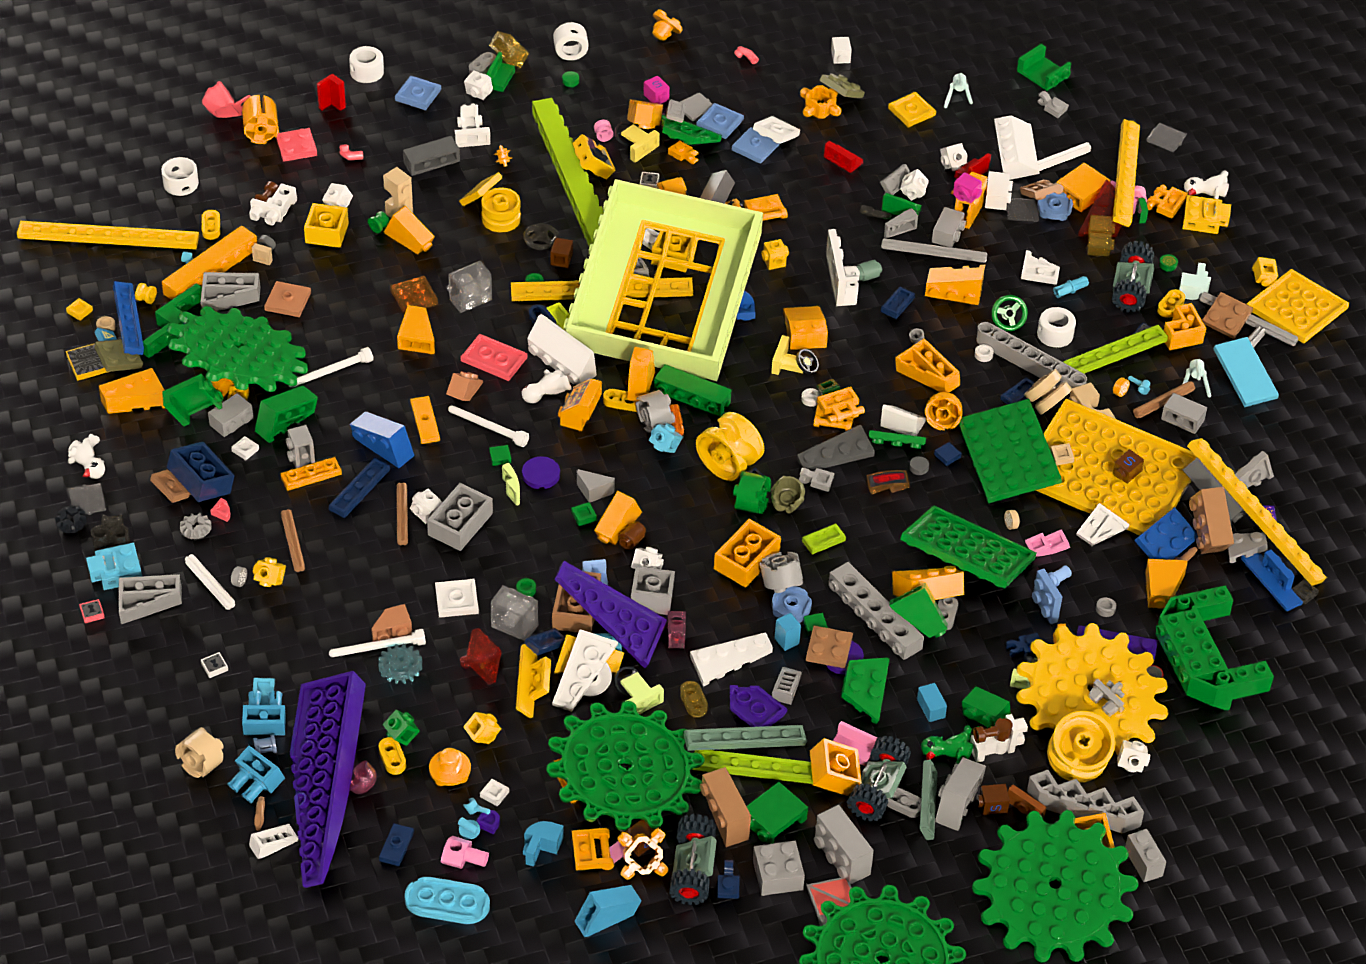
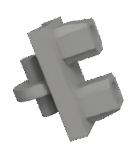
M1099 679L1093 682L1094 687L1089 692L1088 697L1094 703H1097L1104 697L1108 702L1102 707V710L1109 717L1117 711L1121 713L1125 709L1123 707L1124 702L1116 696L1117 694L1120 698H1123L1125 695L1121 691L1123 687L1121 682L1114 684L1109 681L1106 684L1108 687Z

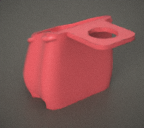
M218 81L215 86L207 89L202 99V104L211 114L218 118L236 117L242 115L243 106L241 104L251 96L248 95L235 102L224 84Z

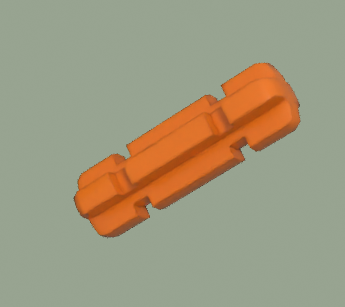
M671 404L669 407L675 416V422L672 423V426L676 428L675 431L683 435L684 427L682 425L679 405Z

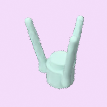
M962 73L956 74L953 77V83H950L944 108H947L953 89L957 91L965 90L969 103H973L966 76Z
M1194 359L1190 362V368L1186 369L1183 384L1188 382L1190 375L1193 378H1197V380H1201V377H1203L1207 396L1211 397L1207 372L1204 370V362L1200 359Z

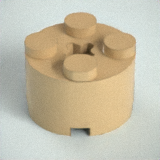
M200 727L176 745L177 759L181 757L184 762L181 766L190 775L196 778L204 777L222 763L223 743L217 738L214 739L204 728Z

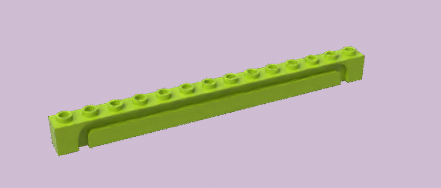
M552 98L532 101V115L535 122L538 123V129L590 247V244H594L595 229H599L598 221L600 215L604 214L602 206L599 207L598 196L594 195L593 185L589 183L587 171L584 172L580 165V160L575 154L572 144L573 139L572 137L569 138V131L567 126H564L563 116L559 115L558 105L554 103Z

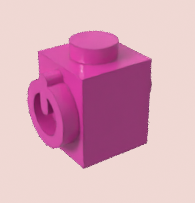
M964 172L954 182L953 195L958 200L971 204L982 194V181Z

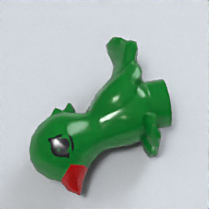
M966 725L963 733L954 735L945 741L942 736L927 737L921 744V751L927 760L940 755H947L956 758V762L959 764L963 757L969 759L974 744L968 742L971 740L972 728Z

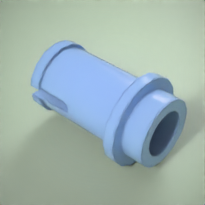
M1065 565L1055 572L1048 573L1055 586H1058L1061 581L1072 574L1070 568Z

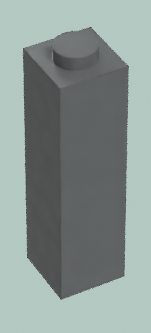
M727 170L712 173L700 197L701 199L725 204L735 184Z
M1198 457L1183 469L1184 473L1199 490L1223 487ZM1224 488L1230 522L1236 523L1243 517L1241 513L1244 510Z

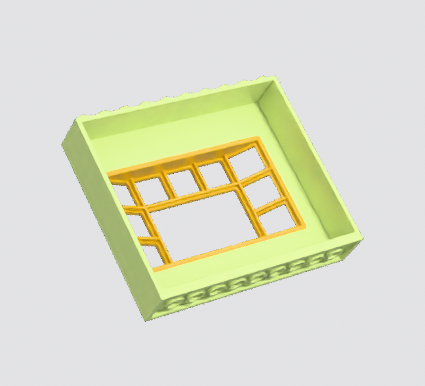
M615 179L613 186H610L608 190L609 199L604 202V214L599 217V229H595L594 244H590L589 259L586 258L584 262L585 272L580 274V287L575 289V302L570 304V317L565 319V331L596 354L631 361L635 347L653 350L654 365L657 368H662L666 364L697 377L717 381L761 237L763 212ZM646 228L666 232L661 255L641 251ZM672 234L692 238L687 261L667 257ZM698 240L719 245L713 267L693 262ZM638 258L659 262L654 278L633 274ZM666 263L711 273L692 338L645 327L662 270ZM631 281L651 285L646 302L626 297ZM624 304L644 308L639 325L618 321ZM615 328L636 332L632 339L614 335L613 332ZM642 334L663 338L660 345L640 341ZM669 340L689 344L687 351L666 347Z

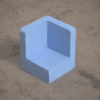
M605 559L582 561V571L601 573V582L608 585Z

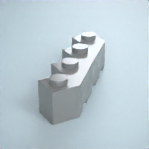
M1049 770L1037 773L1029 778L1027 792L1031 797L1047 807L1046 810L1059 814L1065 810H1070L1074 813L1075 818L1106 813L1110 830L1119 833H1125L1141 827L1144 811L1134 796L1115 803L1105 787L1086 794L1077 779L1058 785Z

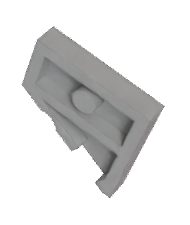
M1264 532L1233 534L1234 544L1227 548L1229 562L1234 563L1236 558L1242 555L1247 558L1255 553L1266 551V534Z

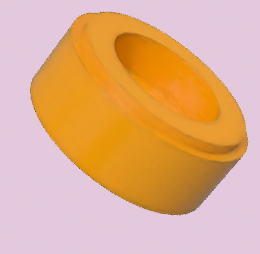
M1123 377L1119 378L1114 384L1113 393L1119 397L1124 396L1130 385L1129 380Z

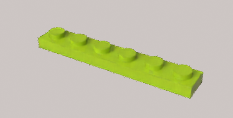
M1159 325L1063 361V363L1085 374L1167 342L1168 336Z
M695 750L694 752L703 755L705 761L701 767L692 770L712 772L726 767L728 773L732 775L813 784L811 762L714 750Z

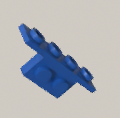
M1272 550L1266 551L1264 557L1261 553H1255L1247 558L1244 555L1241 556V560L1286 611L1303 604V601L1291 589L1295 577L1293 572L1285 566L1281 558Z

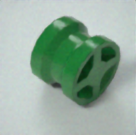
M379 211L375 217L372 216L368 219V224L371 230L378 234L383 228L387 227L390 220L383 211Z

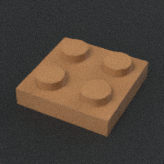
M1221 292L1202 322L1235 339L1252 313L1253 307Z
M814 626L806 661L846 668L853 633Z

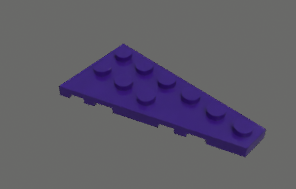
M563 561L555 580L646 668L667 619Z

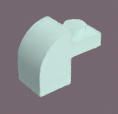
M1198 263L1196 275L1182 273L1179 290L1185 294V299L1197 300L1200 299L1203 292L1208 293L1211 277H1207L1208 272L1205 271L1206 264Z

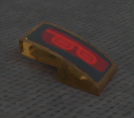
M904 470L883 471L866 475L871 494L889 488L893 493L910 487L907 472Z

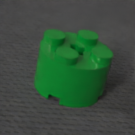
M742 471L740 483L735 485L733 495L737 496L735 509L762 514L769 501V498H766L767 492L771 491L770 477Z

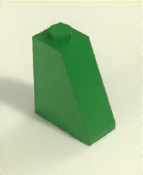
M926 583L890 600L889 606L927 637L935 636L937 638L946 633L945 630H947L948 623Z

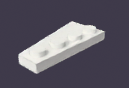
M580 629L554 697L553 706L572 712L617 647L618 642Z
M765 632L690 651V657L704 687L709 684V681L715 678L720 679L725 676V673L733 669L736 671L742 668L743 664L747 662L752 663L772 653L773 647Z

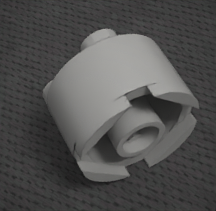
M656 390L636 398L639 400L636 402L640 422H645L647 425L644 429L648 433L657 424L665 425L668 423L671 425L675 422V416L669 407L671 400L668 394L664 395L660 390Z
M779 552L762 559L763 563L760 562V568L766 588L774 589L775 593H782L786 591V588L803 584V576L797 553L787 552L788 555L782 556V553Z

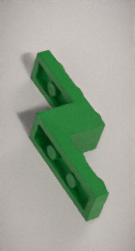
M196 283L155 311L156 322L161 329L143 341V353L146 357L150 358L166 347L172 339L179 338L168 333L167 328L171 323L184 325V323L179 321V315L201 302L202 287Z

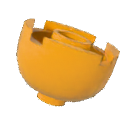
M948 392L934 394L928 400L925 407L927 422L938 430L955 428L960 423L963 414L960 400L954 394Z

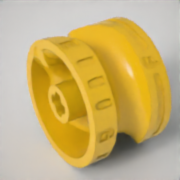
M727 412L717 420L719 428H707L697 437L696 449L704 465L713 474L723 480L733 481L741 475L742 471L746 470L747 466L754 464L763 456L764 443L758 430L749 420L740 414Z
M1088 711L1072 712L1059 721L1049 740L1047 747L1049 763L1059 776L1068 781L1077 779L1079 783L1091 781L1104 771L1115 750V735L1109 723L1098 714Z

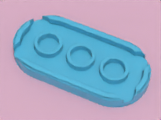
M434 877L418 878V881L411 882L405 890L407 908L413 914L421 917L473 924L485 918L490 909L488 894L485 893L483 888L474 884Z

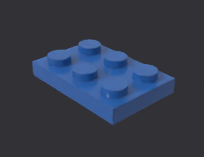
M1174 507L1136 538L1135 542L1150 559L1173 560L1191 545L1198 535Z

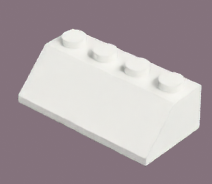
M1014 116L994 119L1003 173H1010L1009 180L1040 174L1031 124Z
M540 314L527 338L530 353L534 356L537 355L546 365H550L555 370H560L568 377L569 382L578 385L593 379L597 375L594 352L543 314Z

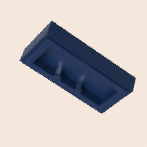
M899 287L881 307V312L897 319L915 299V293Z
M1026 377L1003 393L1001 400L1007 405L1026 400L1027 398L1024 393L1032 387L1034 382Z
M554 628L526 638L524 644L538 656L563 647L565 637Z
M393 824L380 853L379 861L400 866L414 834V829Z

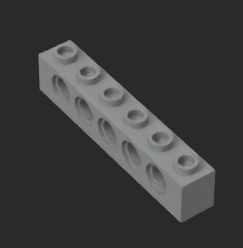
M849 562L830 572L829 587L831 590L836 592L843 602L848 604L855 614L861 617L868 627L873 629L881 640L892 648L895 654L905 660L922 650L924 636L912 624L893 611L889 606L890 602Z

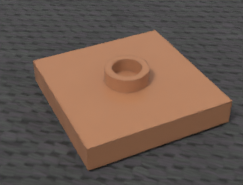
M276 281L264 306L265 311L300 317L311 294V288Z

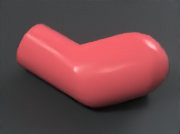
M742 46L737 47L738 49L734 51L738 58L744 55L752 64H756L759 60L751 50Z
M347 144L340 145L339 153L347 160H363V151L352 152Z

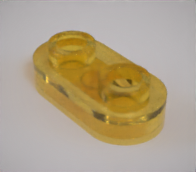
M694 681L684 682L680 688V696L688 713L693 717L704 716L707 713L708 703L700 685Z

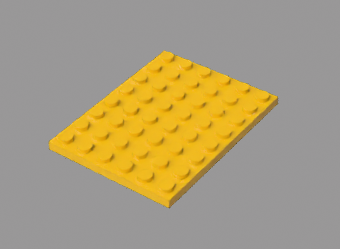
M1065 399L1044 432V436L1050 450L1051 446L1069 443L1074 455V463L1057 465L1062 483L1036 491L1089 514L1100 503L1130 524L1126 530L1141 535L1177 506L1191 482L1183 469L1197 457L1188 449L1069 399ZM1131 449L1144 459L1142 472L1127 484L1113 474L1114 462Z

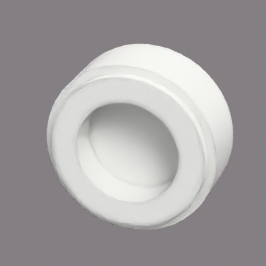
M986 344L977 346L975 358L981 362L990 361L993 358V348Z
M806 389L802 392L801 400L807 406H816L818 404L817 397L820 396V393L816 389Z

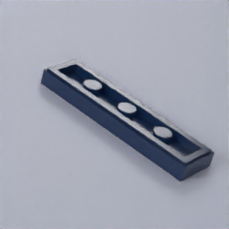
M374 458L330 503L329 510L345 518L390 471V465Z

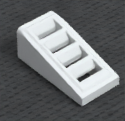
M290 824L251 834L249 846L257 859L297 842L298 836Z

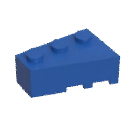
M366 411L350 423L352 435L357 441L396 467L400 468L415 456L404 425Z

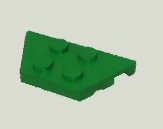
M662 114V133L667 134L669 138L683 140L688 145L721 142V134L686 121L680 123L667 119L666 114Z
M890 658L849 660L846 666L841 697L848 703H851L860 713L862 711L867 713L872 718L871 722L877 724L880 718Z

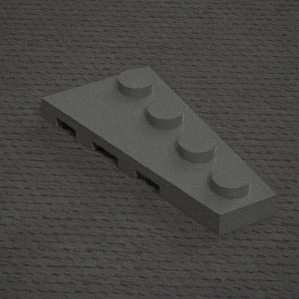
M859 425L798 454L797 461L801 469L807 468L810 471H815L816 468L823 469L872 457L875 451L864 429Z

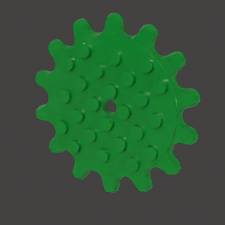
M204 306L200 311L201 316L182 312L178 319L184 325L171 323L167 328L168 333L179 337V339H172L168 347L174 351H181L187 354L183 358L182 364L191 368H204L207 371L206 378L213 382L226 378L233 381L234 386L239 390H247L249 384L254 383L260 385L266 391L274 392L276 390L275 381L295 386L297 385V376L292 372L301 374L308 372L307 364L296 359L306 356L305 349L301 346L289 344L288 342L292 339L291 333L287 330L277 331L271 329L268 319L265 317H258L257 319L248 316L244 317L240 310L236 308H231L227 314H220L211 307Z
M632 701L623 702L618 713L608 712L601 703H594L590 706L592 717L589 720H580L572 715L564 719V725L570 731V736L566 738L555 736L549 739L548 745L550 749L560 754L562 758L560 761L549 763L546 768L547 773L550 777L566 780L567 785L559 791L561 801L568 803L579 800L585 803L586 808L583 814L589 822L595 821L601 815H608L614 818L616 828L619 831H626L633 819H642L650 828L657 829L663 823L661 812L671 811L679 816H683L688 812L689 805L683 800L682 794H698L701 792L700 784H702V781L694 778L690 774V770L701 767L705 759L699 753H690L684 749V744L686 743L683 734L687 729L668 730L665 727L667 714L662 710H656L650 716L643 717L637 713L636 704ZM621 764H628L630 768L626 770Z
M1070 810L1063 811L1059 816L1058 822L1054 824L1044 822L1039 812L1032 811L1026 817L1027 828L1024 831H1015L1008 825L1000 826L997 834L1002 840V848L997 851L983 849L978 854L979 862L990 870L987 878L978 879L972 884V890L975 894L988 896L991 900V906L981 914V921L986 925L1002 923L1006 926L1007 934L1003 939V944L1008 949H1015L1022 942H1030L1034 946V957L1038 962H1047L1051 952L1056 948L1064 949L1072 961L1079 962L1084 958L1083 945L1089 940L1098 942L1102 947H1110L1114 942V937L1108 929L1109 923L1114 920L1129 922L1133 918V911L1121 902V896L1125 892L1135 891L1138 888V880L1133 876L1120 873L1118 869L1120 863L1128 858V850L1123 846L1108 848L1103 845L1102 839L1106 834V828L1102 823H1094L1086 830L1077 828L1075 825V815ZM1055 879L1061 883V886L1057 889L1049 885Z
M892 885L884 886L881 896L876 899L869 898L862 888L853 887L849 891V905L840 907L832 901H825L821 904V912L827 918L825 925H807L804 927V937L816 945V950L811 954L802 955L799 959V964H880L877 960L878 956L887 957L888 961L882 964H953L963 961L966 957V951L960 946H950L946 943L945 936L953 930L954 923L949 918H942L936 921L928 918L926 911L929 908L930 902L926 897L918 896L913 902L906 904L898 899V890Z

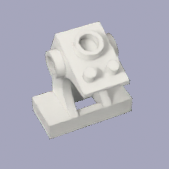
M464 104L460 106V117H457L458 127H461V130H455V142L458 147L490 145L489 127L480 128L482 116L478 115V105L471 104L466 106Z

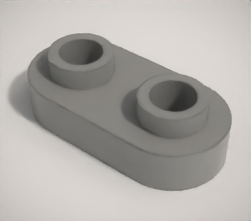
M491 52L481 54L469 64V74L473 70L486 74L496 55Z
M954 597L939 599L938 607L948 623L947 630H949L954 624L958 601Z
M897 787L893 797L886 798L888 799L887 806L909 817H919L921 815V798Z

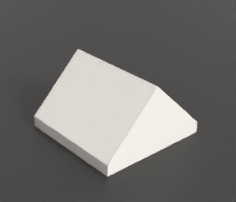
M883 405L882 427L903 435H918L926 421L925 417L893 405Z

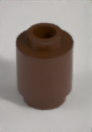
M637 521L630 523L618 536L620 545L625 549H633L645 537L646 528Z

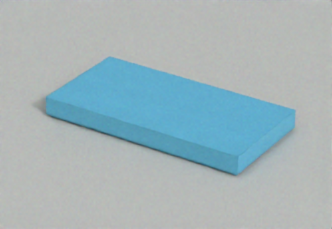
M1248 337L1214 346L1213 349L1244 407L1278 399L1279 394Z

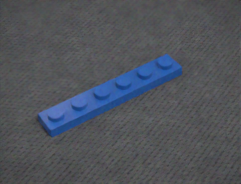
M114 281L113 291L124 353L143 355L144 346L133 284Z

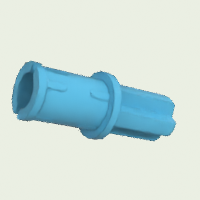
M1085 276L1073 281L1067 280V283L1054 287L1053 292L1057 298H1060L1069 293L1074 294L1076 290L1088 286L1089 282Z

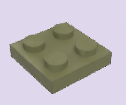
M830 74L821 76L820 81L844 97L863 98L865 94L859 85L848 82V78L839 74L836 76Z
M122 339L95 342L94 348L106 372L142 368L143 362L138 354L124 353Z

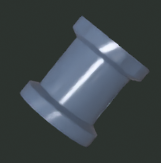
M274 735L263 739L253 738L255 750L260 754L267 752L277 753Z

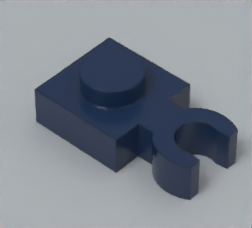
M1038 633L1019 636L1018 642L1015 640L1007 641L1006 648H1014L1010 650V657H1015L1022 652L1023 655L1025 653H1033L1030 645L1033 641L1040 640Z

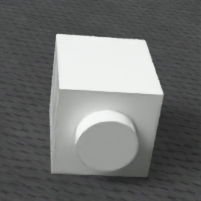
M849 37L832 38L831 53L834 64L850 63L851 45Z

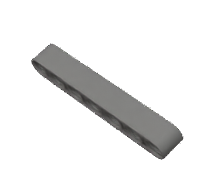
M982 322L978 325L976 342L979 345L986 344L991 346L994 351L993 353L1039 378L1057 369L1062 377L1055 387L1062 382H1067L1071 388L1087 383V377L1082 372L989 322Z

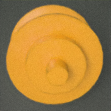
M499 146V150H496L497 153H494V155L498 156V160L495 162H499L505 167L507 162H510L509 159H512V157L508 156L511 150L503 149V146Z

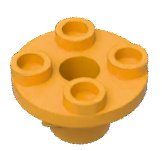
M658 9L657 12L653 13V17L658 21L653 26V35L659 40L665 41L667 37L672 35L671 31L680 34L682 32L680 22L673 17L672 19L668 18L664 11Z
M446 748L432 757L429 764L430 775L439 786H453L465 783L471 771L469 758L463 752L454 748Z

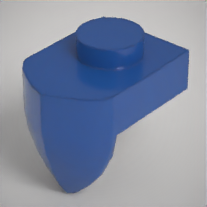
M744 291L737 320L748 321L755 318V303L752 296Z

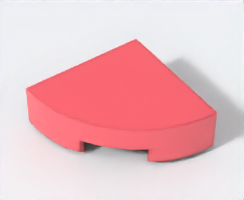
M220 498L210 510L211 515L228 522L231 515L230 507L226 500Z

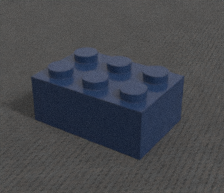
M204 442L171 449L167 468L197 502L231 493L235 475Z

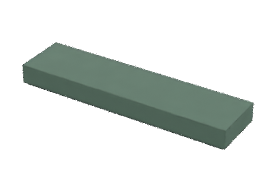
M931 760L923 762L920 830L926 840H933L935 830L938 772Z

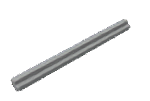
M886 238L882 240L881 245L882 249L982 263L987 261V253L981 251Z
M1203 292L1199 300L1212 306L1217 297ZM1250 314L1245 322L1254 328L1258 326L1264 328L1266 334L1291 346H1295L1298 342L1297 336Z

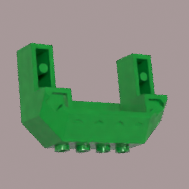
M1226 585L1170 597L1159 617L1158 625H1156V636L1186 695L1213 707L1230 710L1233 699L1270 691L1274 676L1266 661L1231 669L1227 668L1204 623L1206 620L1230 615L1233 598Z

